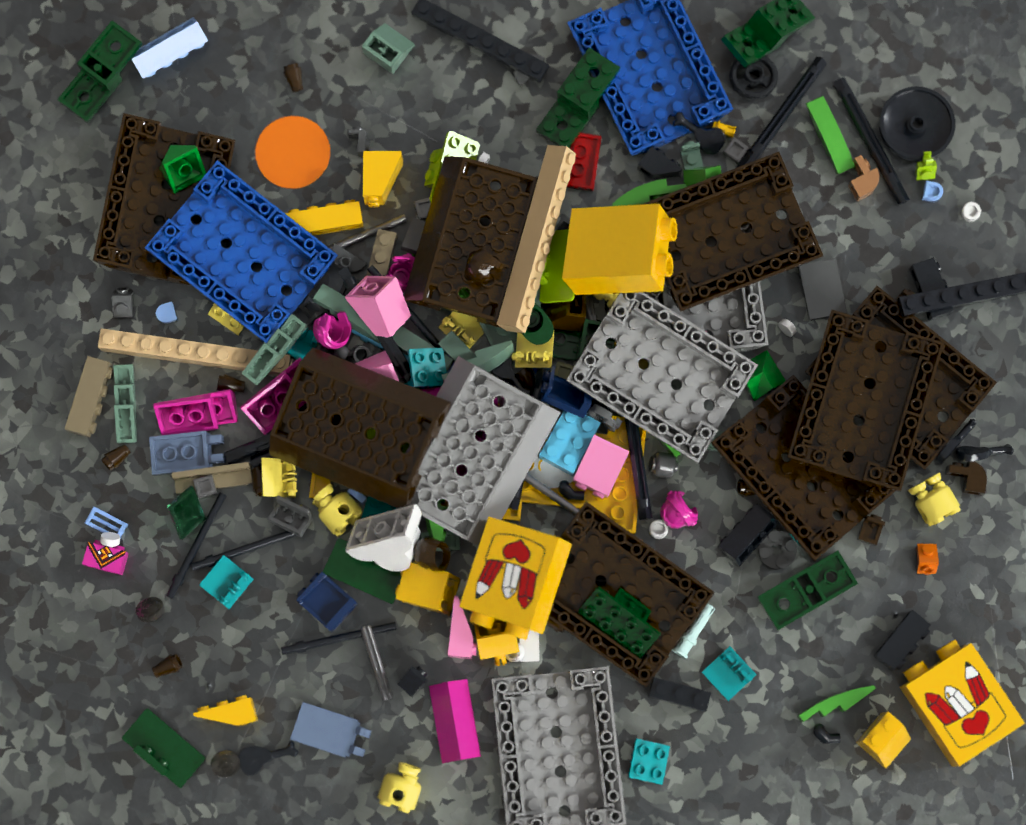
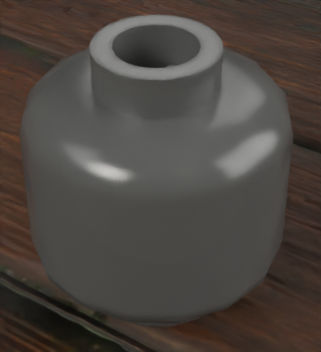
M656 452L654 456L650 457L649 470L654 476L670 478L678 470V461H676L675 456L671 453Z

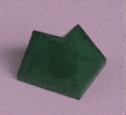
M189 486L167 506L180 540H183L206 519L193 486Z

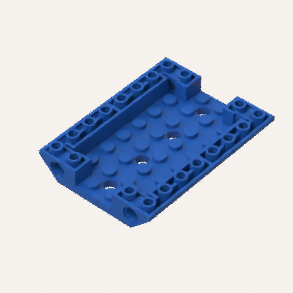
M627 0L605 11L599 8L567 22L582 55L585 54L588 48H591L620 67V71L605 90L602 97L630 155L647 153L651 146L656 149L693 133L681 125L673 126L668 122V118L670 116L676 117L677 112H682L684 118L696 126L706 127L733 110L680 0ZM627 18L630 20V25L622 26L620 20ZM638 51H644L646 53V57L644 59H639L636 57V53ZM597 70L590 71L593 77L599 75ZM658 83L662 86V90L655 92L652 89V85Z
M218 160L195 186L192 195L172 219H168L145 246L148 252L264 343L270 340L278 328L281 329L290 315L300 306L338 256ZM198 215L202 221L200 224L195 225L191 222V217ZM229 239L232 245L229 248H223L221 241ZM255 262L260 263L262 269L259 272H254L251 269V265ZM289 286L292 289V293L285 296L281 293V288Z

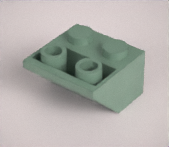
M384 23L370 34L362 45L363 54L394 74L415 44Z

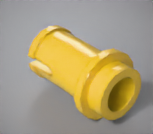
M720 120L713 122L712 128H721L726 136L733 138L736 126L720 123Z

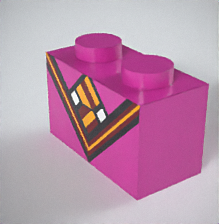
M95 540L94 543L88 542L82 565L123 576L129 553L124 551V547L115 546L111 548L102 545L99 540Z

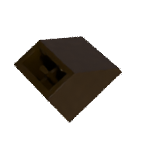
M575 295L573 301L544 304V312L551 320L554 329L582 332L586 319V295Z

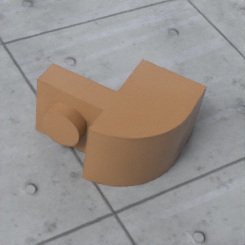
M862 155L853 160L854 168L859 177L850 181L848 185L857 202L871 195L879 182L878 168L870 171V164L867 159H863Z

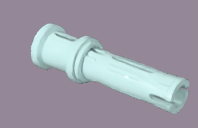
M708 603L686 633L684 632L677 646L673 647L672 651L683 659L688 658V652L693 645L697 644L696 639L715 611L713 606Z

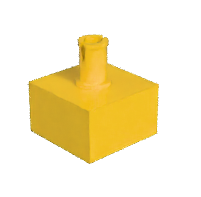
M494 619L492 629L474 624L480 660L494 657L495 665L501 666L499 659L502 660V665H505L507 663V654L519 652L517 638L504 633L507 623Z

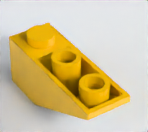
M247 695L236 697V701L228 703V700L216 703L217 707L209 709V706L197 708L198 712L193 713L195 717L236 726L258 721L253 699L251 697L247 698Z

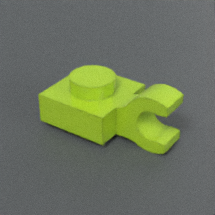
M931 151L923 152V161L917 162L916 180L935 179L937 164L936 160L931 158Z

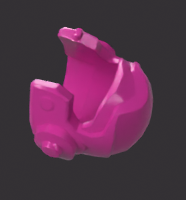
M409 253L403 256L392 257V261L395 263L391 265L388 275H386L397 278L402 292L406 290L415 257Z
M340 311L337 314L338 321L334 316L327 313L314 321V336L317 342L327 349L341 348L347 344L350 338L352 327L344 311Z
M682 491L668 492L666 501L661 506V519L670 528L679 529L683 526L689 527L697 524V508L690 509L682 498L685 493Z

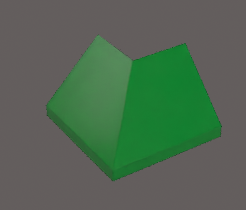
M170 145L160 166V170L173 193L201 180L206 174L199 151L195 145Z
M767 350L750 359L758 364L745 388L754 402L777 389L786 381Z

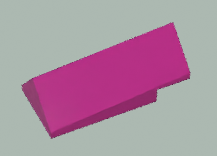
M298 358L240 407L264 435L273 429L302 358ZM306 401L300 402L299 408L306 404Z
M231 389L153 404L161 435L216 430L220 424L238 422L236 396Z
M468 680L449 681L429 686L442 764L481 757Z

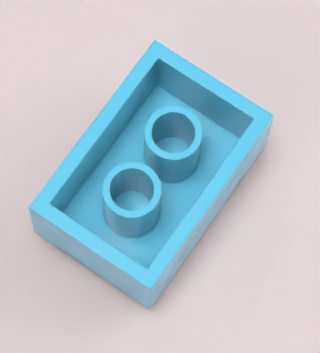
M563 410L539 454V459L573 476L601 423L587 415L581 418Z

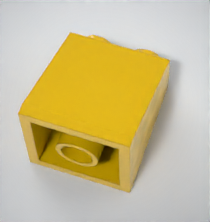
M363 151V199L368 207L377 208L385 204L403 166L402 151Z
M411 563L408 569L401 571L402 578L400 584L396 587L395 599L450 616L454 596H456L460 584V578L446 571L435 572L430 568L425 569L415 563Z
M890 712L880 713L856 743L886 769L911 738L899 720Z

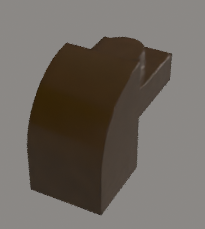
M975 461L967 462L966 467H964L963 463L953 462L952 465L946 467L945 475L964 478L962 493L980 496L985 494L987 476L979 463Z

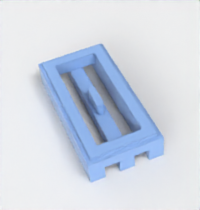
M94 506L85 521L86 525L102 533L109 532L90 522L91 519L96 520L117 531L120 539L125 532V528L128 526L127 523ZM95 512H97V513H99V514H101V515H103V516L109 518L110 520H112V521H114V522H116V523L122 525L121 528H118V527H116V526H114V525H112V524H110V523H108V522H106V521H104V520H102V519L96 517V516L94 515Z

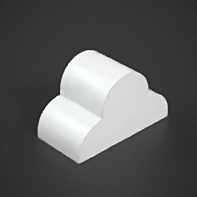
M416 504L356 520L345 551L355 559L375 561L379 566L390 571L399 572L408 569L413 558L414 547L420 536L418 525L421 518V510Z

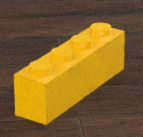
M355 200L344 201V204L338 205L337 203H328L325 205L326 207L320 208L318 206L307 207V210L302 211L292 209L285 213L313 236L364 227L359 201L355 202Z

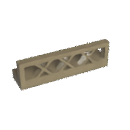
M249 462L172 473L177 495L196 492L193 480L211 474L216 489L253 484L252 469Z

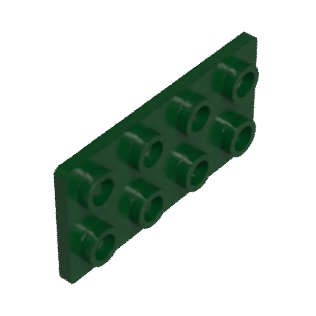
M338 538L323 572L332 578L393 604L396 598V587L400 584L402 578L401 571H390L382 568L375 561H361L353 558L345 551L348 542Z
M597 587L578 610L582 616L639 658L646 653L661 635L658 630L646 622L652 611L621 587L614 597L602 588Z
M145 709L122 736V739L133 748L136 754L179 788L184 786L206 759L205 756L149 709Z

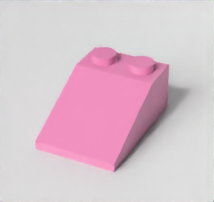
M454 596L448 657L472 660V655L477 653V643L474 642L463 608L459 607V597Z

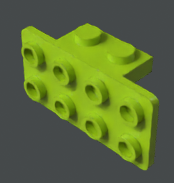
M453 131L446 133L443 148L433 150L431 153L429 169L425 174L424 186L432 188L430 202H432L444 157H466L476 160L480 147L477 141Z
M569 229L556 230L552 237L545 269L540 280L539 301L543 304L574 300L575 293L562 279Z

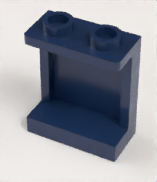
M552 365L549 371L545 370L542 377L544 382L540 388L542 393L541 401L584 418L591 406L592 397L567 382L566 379L556 376V366Z
M317 572L310 579L311 584L308 588L303 587L297 594L299 598L296 601L329 631L333 632L358 603L324 572L320 574Z

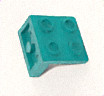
M443 348L409 349L407 352L411 378L405 384L417 389L442 387L444 383L442 374L447 373Z

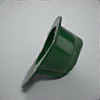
M535 303L526 333L522 334L530 343L541 345L552 338L554 328L549 317Z

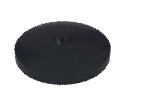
M919 86L904 88L893 94L885 103L879 118V130L885 145L897 156L910 161H923V152L925 151L932 152L931 158L941 154L951 142L956 125L955 115L948 101L938 92Z

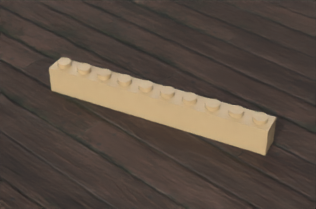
M547 145L497 321V325L506 331L526 333L530 322L532 308L535 305L541 276L545 269L552 237L555 234L556 223L560 216L561 205L565 198V191L570 180L572 166L575 162L576 153L567 146Z
M102 328L98 342V348L102 352L244 371L259 351ZM285 354L268 375L278 376L288 368L293 360L291 355Z

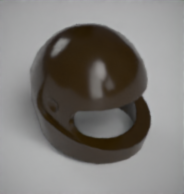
M482 248L472 253L466 263V271L469 277L476 282H487L493 279L489 274L491 268L496 267L503 270L505 267Z
M426 537L416 543L413 557L419 566L439 572L447 569L450 562V550L446 543L436 538ZM437 548H441L443 551V562L439 567L435 563Z

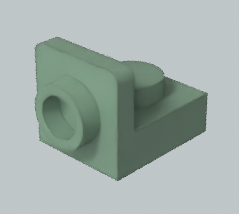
M694 141L684 143L680 148L684 170L703 167L700 143H695Z

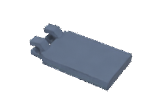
M207 431L149 437L153 476L213 467V464L226 463V457L223 453L212 454L211 445L224 444V436L221 434L210 435Z
M302 702L290 740L345 758L349 757L350 753L363 757L365 749L353 746L356 735L370 738L372 731L359 727V720Z

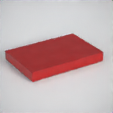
M580 133L569 148L576 153L567 188L594 191L602 136Z

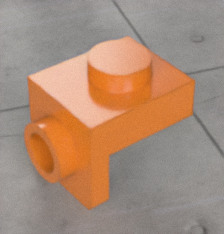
M917 543V573L925 575L936 574L939 564L937 544Z

